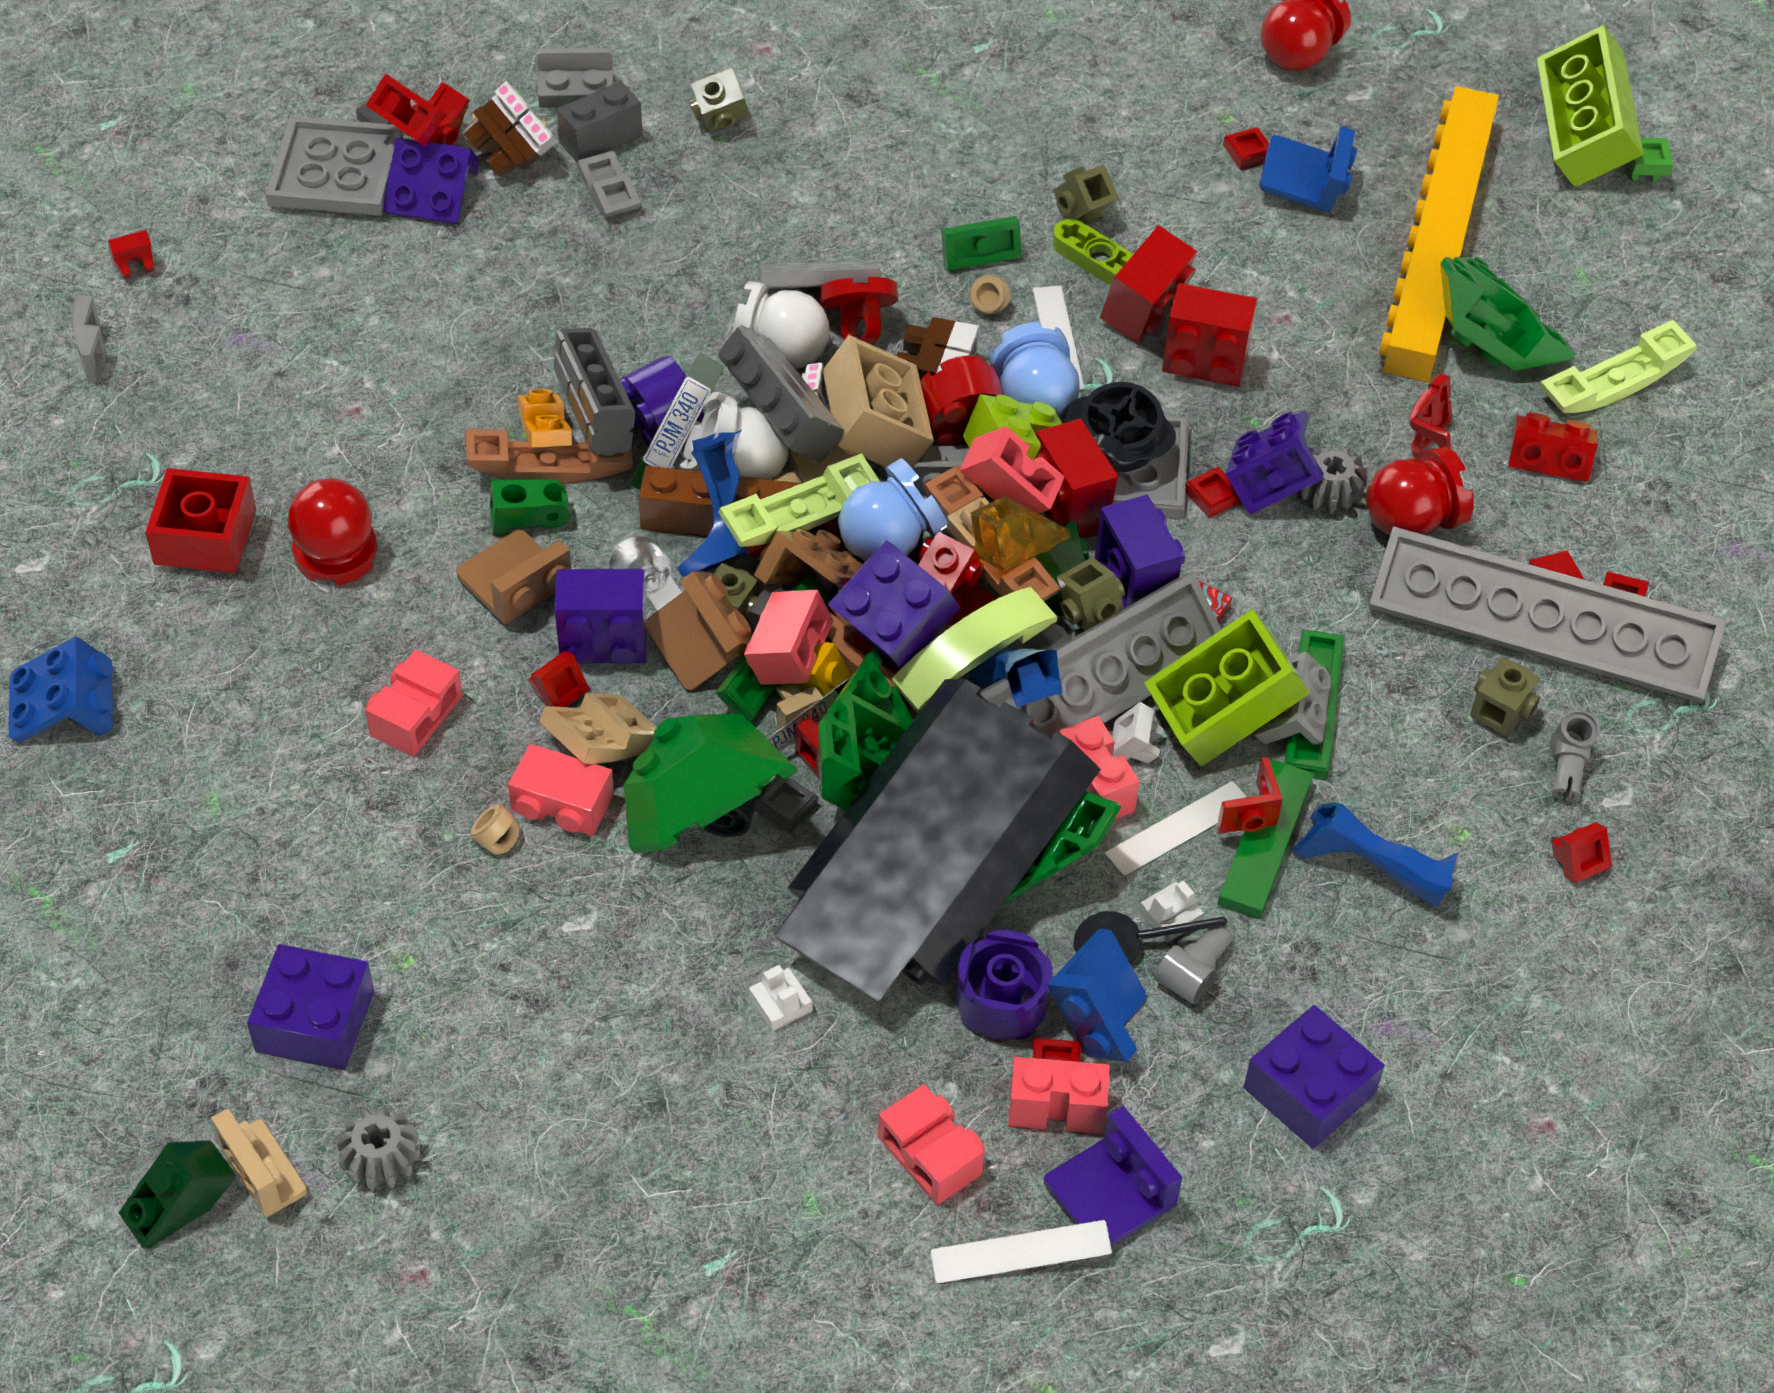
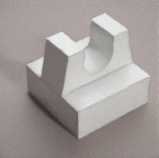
M1139 702L1115 720L1112 738L1115 741L1114 757L1124 755L1126 760L1131 757L1148 764L1159 757L1160 749L1151 743L1162 736L1163 728L1153 721L1154 709Z
M1184 880L1180 883L1176 881L1140 902L1139 913L1152 928L1200 921L1204 917V912L1196 904L1195 893ZM1186 932L1160 937L1168 944Z
M777 965L763 972L761 982L749 987L750 1000L772 1032L812 1012L813 1002L790 968L783 970L780 965Z

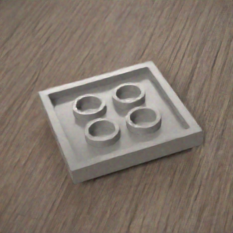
M290 116L266 192L267 205L382 216L396 137L403 138V131L391 124Z

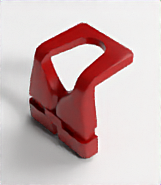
M1439 374L1428 384V390L1422 392L1409 415L1410 427L1416 432L1411 444L1412 456L1415 459L1420 460V456L1426 451L1424 449L1432 441L1439 448L1448 446L1451 449L1450 434L1444 430L1452 420V403L1449 400L1451 384L1450 376Z

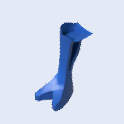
M742 429L737 432L718 433V437L715 439L714 433L701 439L692 440L694 450L691 454L695 458L709 490L713 507L714 526L706 540L677 567L681 577H685L693 571H708L719 566L721 563L724 564L748 553L747 547H740L718 513L721 507L736 501L741 475L736 463L735 452L737 440Z
M1008 645L966 673L970 676L968 681L980 687L981 691L1005 678L1009 683L1016 707L1063 693L1057 650H1013L1011 645Z
M1337 802L1320 805L1313 811L1310 819L1314 821V826L1292 850L1300 859L1331 852H1354L1432 908L1438 906L1445 893L1451 889L1452 873L1458 853H1455L1438 861L1411 847L1385 840L1372 833L1343 804Z

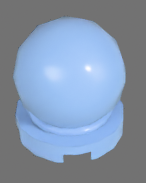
M1031 322L1018 325L1001 335L1003 342L995 351L991 349L989 352L990 366L992 363L995 367L1004 394L1019 402L1029 404L1034 402L1046 403L1054 408L1060 420L1066 417L1070 404L1079 398L1080 383L1079 373L1070 361V347L1061 329L1055 327V330L1042 328L1040 322Z
M902 458L885 467L889 476L887 482L871 481L857 487L843 503L838 518L841 538L845 547L855 557L864 562L873 555L885 540L908 556L918 545L922 531H927L931 536L935 537L937 532L941 533L947 527L946 525H948L942 510L931 495L924 500L913 482L918 480L919 477Z

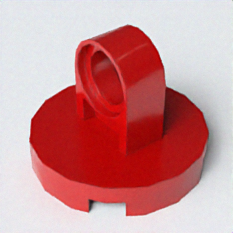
M853 277L833 280L822 284L820 290V305L829 310L840 311L843 339L845 340L848 335L859 339L856 333L857 326L864 319L866 331L859 340L870 345H874L878 341L881 333L880 308L891 306L899 301L897 282L882 277H868V283H853Z

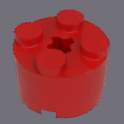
M968 355L948 359L940 364L942 370L932 377L930 372H928L920 381L932 435L937 440L939 446H957L958 444L966 443L963 434L980 394L993 397L1005 395L995 367L992 363L991 366L987 365L984 358Z

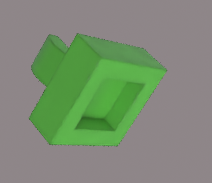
M1641 138L1644 155L1630 161L1633 181H1638L1639 175H1650L1652 181L1659 180L1661 176H1670L1673 162L1668 139Z

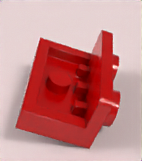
M1527 413L1526 417L1516 415L1508 465L1512 468L1586 482L1590 478L1598 446L1597 430H1592L1589 424L1581 421L1569 420L1566 424L1551 422L1550 417L1539 413Z

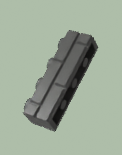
M743 325L737 327L719 351L718 358L725 367H728L729 372L757 408L764 413V417L789 449L802 455L805 453L807 457L818 462L825 460L844 435V429L772 339L760 333L756 334L755 331Z
M573 328L557 331L555 345L557 352L554 357V371L568 398V402L591 452L603 456H611L631 450L633 438L631 429L634 428L635 410L596 330L593 328Z

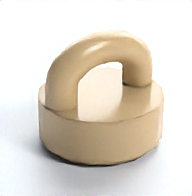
M997 275L981 276L972 283L970 288L972 306L983 314L1001 312L1012 298L1008 283Z
M495 804L479 816L471 828L470 835L482 848H486L493 854L500 855L508 852L516 843L519 836V824L513 814L503 804ZM508 830L506 838L501 843H496Z

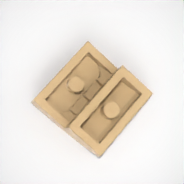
M585 693L581 708L544 706L539 721L583 764L614 762L640 755L646 751L655 737L654 731L657 728L629 701L618 694Z

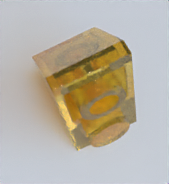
M1006 496L971 512L977 553L981 556L982 560L1001 571L1013 569L1019 566L1021 562L1041 552H1047L1053 549L1055 545L1071 538L1069 529Z

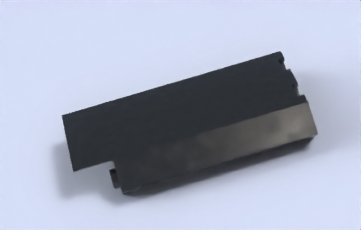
M944 679L788 886V889L799 900L796 903V907L775 933V936L785 945L874 1001L882 999L901 972L919 985H923L925 982L945 985L958 967L964 949L972 941L973 944L977 941L1101 770L1072 740L1057 731L1052 738L1045 733H1041L1032 724L1034 720L1031 716L1004 701L1000 707L989 703L980 694L981 688L966 679Z

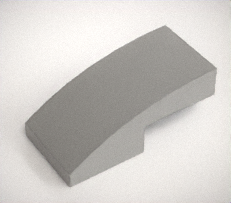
M614 151L578 160L577 170L591 198L605 218L641 208V201L628 172L623 173Z
M77 295L73 311L74 337L84 373L89 383H97L106 357V350L99 327L100 322L93 296Z

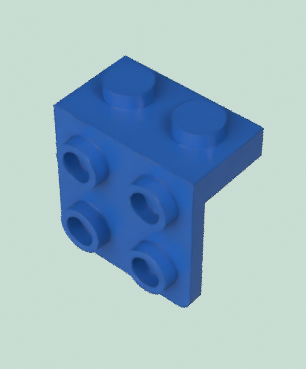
M1341 126L1329 152L1279 135H1273L1268 143L1259 182L1260 189L1275 196L1330 213L1338 195L1345 196L1351 183L1352 173L1347 172V169L1350 170L1357 155L1358 148L1352 146L1355 130Z
M75 636L13 670L9 678V738L20 743L67 717L75 720L98 736L112 730V660L103 652H99Z
M1099 929L1047 983V986L1088 1057L1127 1062L1138 1049L1124 1024L1145 1002L1146 992L1113 932L1109 929Z

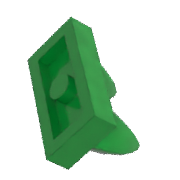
M1016 216L941 229L943 261L948 271L1022 257L1020 221Z

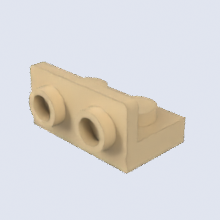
M228 1108L211 1117L221 1150L265 1218L307 1194L305 1184L262 1119H258L250 1124L244 1120L238 1124Z

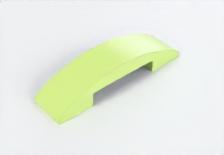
M1671 320L1641 334L1638 346L1582 372H1579L1575 366L1570 367L1541 381L1540 387L1563 413H1578L1597 409L1626 398L1663 377L1694 353L1697 345L1674 320Z
M861 453L827 466L823 476L763 499H759L757 494L721 507L718 513L740 547L771 543L777 531L795 532L796 529L807 531L838 517L843 503L857 487L871 481H879V479Z
M1031 587L1009 593L974 611L935 638L892 678V684L896 686L915 711L920 713L944 679L960 678L1017 639L1022 644L1055 623L1057 616Z

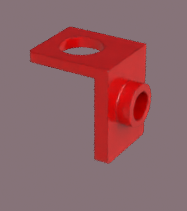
M1263 757L1260 760L1256 780L1260 795L1221 802L1217 823L1219 834L1242 830L1252 832L1266 826L1277 825L1283 798L1268 757Z

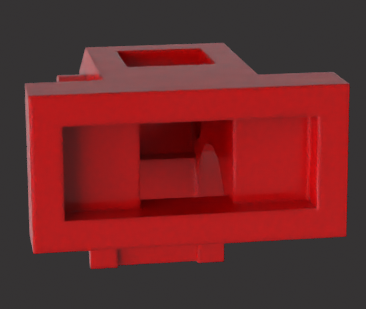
M385 73L365 106L424 146L428 142L454 146L459 138V130L470 99L442 81L430 100L426 101ZM410 99H411L413 102H415L416 105H414V106L411 107Z
M937 532L934 539L930 537L926 540L919 554L920 563L918 565L945 586L951 594L955 593L962 597L960 620L997 599V596L979 588L980 576L984 565L980 562L981 556L974 549L940 532Z

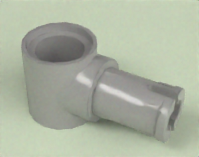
M1584 710L1568 712L1561 720L1550 740V748L1554 754V760L1557 762L1552 796L1557 799L1562 798L1563 792H1566L1565 801H1577L1580 799L1583 768L1589 764L1591 748L1600 734V725L1597 719L1591 713ZM1568 732L1577 734L1582 741L1572 739Z
M1227 924L1208 928L1195 943L1187 944L1184 949L1178 945L1173 946L1160 962L1154 979L1193 1005L1197 1004L1206 994L1215 978V961L1234 941V931Z

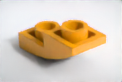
M532 389L528 391V395L517 396L522 426L531 447L572 446V429L564 419V403L558 394H553V391L549 389Z

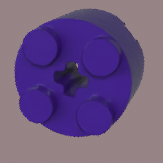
M668 355L658 358L620 379L635 410L634 429L641 426L645 430L643 437L648 447L686 378L681 367ZM703 409L696 421H702L704 417Z
M995 930L986 933V938L975 944L972 941L964 949L959 961L956 1003L961 1015V1021L967 1029L995 1039L1015 1038L1024 1040L1029 1038L1034 1033L1035 1028L1043 1021L1049 1006L1050 990L1047 983L1052 979L1053 967L1048 955L1047 957L1038 948V943L1032 937L1012 930Z

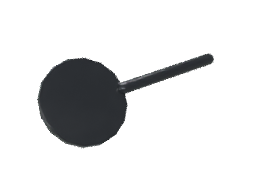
M1102 911L1090 915L1079 925L1074 934L1073 947L1075 953H1077L1097 930L1109 929L1113 932L1131 964L1135 961L1141 950L1142 939L1224 926L1228 920L1225 917H1217L1139 931L1137 924L1129 916L1116 911Z

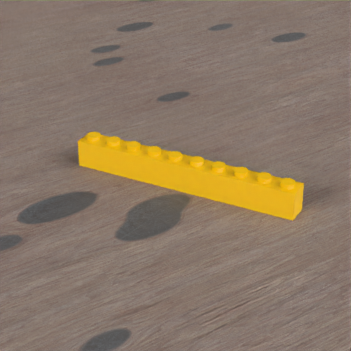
M1455 86L1452 100L1444 99L1439 122L1446 124L1437 125L1433 146L1439 147V150L1431 148L1426 171L1433 172V174L1424 175L1420 196L1427 198L1426 200L1418 199L1413 222H1418L1420 225L1411 226L1406 247L1412 248L1413 252L1405 251L1400 269V274L1407 276L1406 279L1398 277L1393 301L1400 303L1399 306L1391 304L1386 328L1393 330L1392 333L1384 332L1379 350V355L1386 356L1383 373L1430 382L1446 316L1440 263L1445 257H1450L1453 260L1461 255L1499 98L1497 94Z

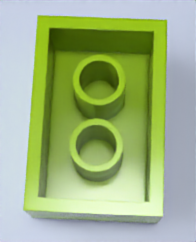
M1253 608L1144 682L1181 745L1201 767L1311 693L1270 629Z

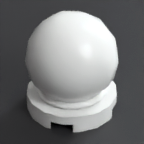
M753 281L747 282L744 291L750 293L747 305L738 304L733 332L737 327L743 325L755 331L756 334L760 333L772 339L795 369H800L807 366V364L814 363L824 352L829 340V321L823 307L812 296L797 290H781L769 296L767 285Z
M719 391L711 393L703 402L705 406L709 407L701 422H695L686 439L684 457L691 460L687 465V469L701 472L695 458L691 454L694 450L692 440L701 439L714 433L715 439L719 433L737 432L742 429L737 440L735 452L740 475L742 477L773 480V477L781 473L789 459V447L759 409L745 407L737 410V402L733 397Z

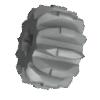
M1333 444L1328 451L1316 446L1312 454L1324 473L1323 479L1301 490L1302 501H1313L1314 511L1320 507H1326L1330 514H1332L1336 507L1348 512L1352 504H1359L1366 487L1368 475L1367 470L1363 468L1362 457H1351L1349 448L1342 452L1337 451Z
M383 1105L377 1115H371L366 1108H363L361 1112L362 1120L357 1121L347 1118L345 1124L346 1133L338 1134L336 1143L340 1151L337 1156L339 1166L343 1171H348L349 1179L354 1185L366 1179L367 1187L374 1191L379 1181L386 1180V1184L393 1189L396 1184L395 1176L401 1175L410 1178L412 1172L411 1163L419 1161L418 1131L414 1125H408L407 1116L402 1111L390 1116L389 1109Z

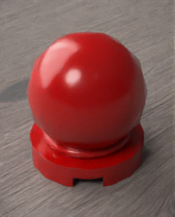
M1282 0V2L1272 7L1262 23L1260 35L1261 46L1270 62L1286 71H1306L1321 62L1329 48L1337 44L1351 27V13L1345 0L1342 3L1339 0Z
M1448 446L1426 450L1420 456V460L1411 458L1394 460L1378 470L1367 489L1365 500L1372 523L1380 531L1390 536L1393 527L1428 535L1438 528L1439 525L1443 529H1454L1463 523L1469 522L1474 510L1473 490H1464L1459 472L1466 470L1456 452Z
M335 478L311 481L298 491L292 500L287 527L293 538V557L299 572L312 582H316V577L322 580H334L335 585H344L358 580L372 568V560L376 555V551H378L376 534L371 526L372 511L363 492L348 481Z

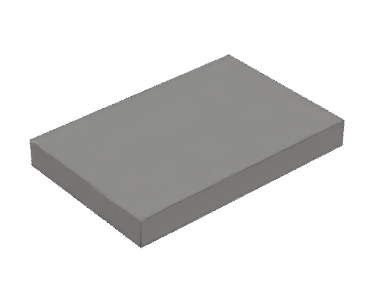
M874 259L758 264L760 283L767 285V289L821 287L822 284L851 277H853V283H868V277H881V268Z
M1165 416L1176 432L1174 448L1165 456L1152 459L1142 468L1129 472H1116L1118 481L1113 504L1148 494L1155 508L1161 509L1165 517L1183 519L1189 418Z

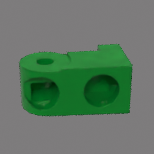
M551 479L491 480L489 510L493 536L509 535L510 528L535 527V525L543 528L553 529L559 528L569 521L570 509L567 490L562 482Z

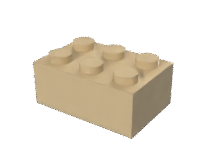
M848 335L823 369L831 414L844 429V435L838 441L837 446L850 455L862 453L866 459L875 462L883 469H886L885 467L900 458L913 468L934 441L917 365Z

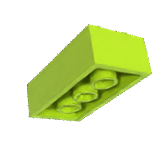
M1605 25L1537 57L1553 158L1574 187L1644 155L1624 51Z

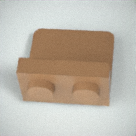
M796 529L795 532L777 531L771 543L762 550L759 557L760 563L753 575L765 584H796L801 575L811 572L814 576L817 571L834 584L846 585L865 562L855 557L851 552L848 553L839 546L841 541L835 535L825 530H818V532H807L802 529Z
M516 530L460 564L456 569L457 578L506 625L556 593L557 569H571L570 549L560 540L543 549L525 531Z
M693 571L680 580L685 591L647 618L645 623L646 629L684 688L688 690L699 688L744 655L746 646L752 638L748 621L738 610H735L727 597V590L721 580L712 573Z

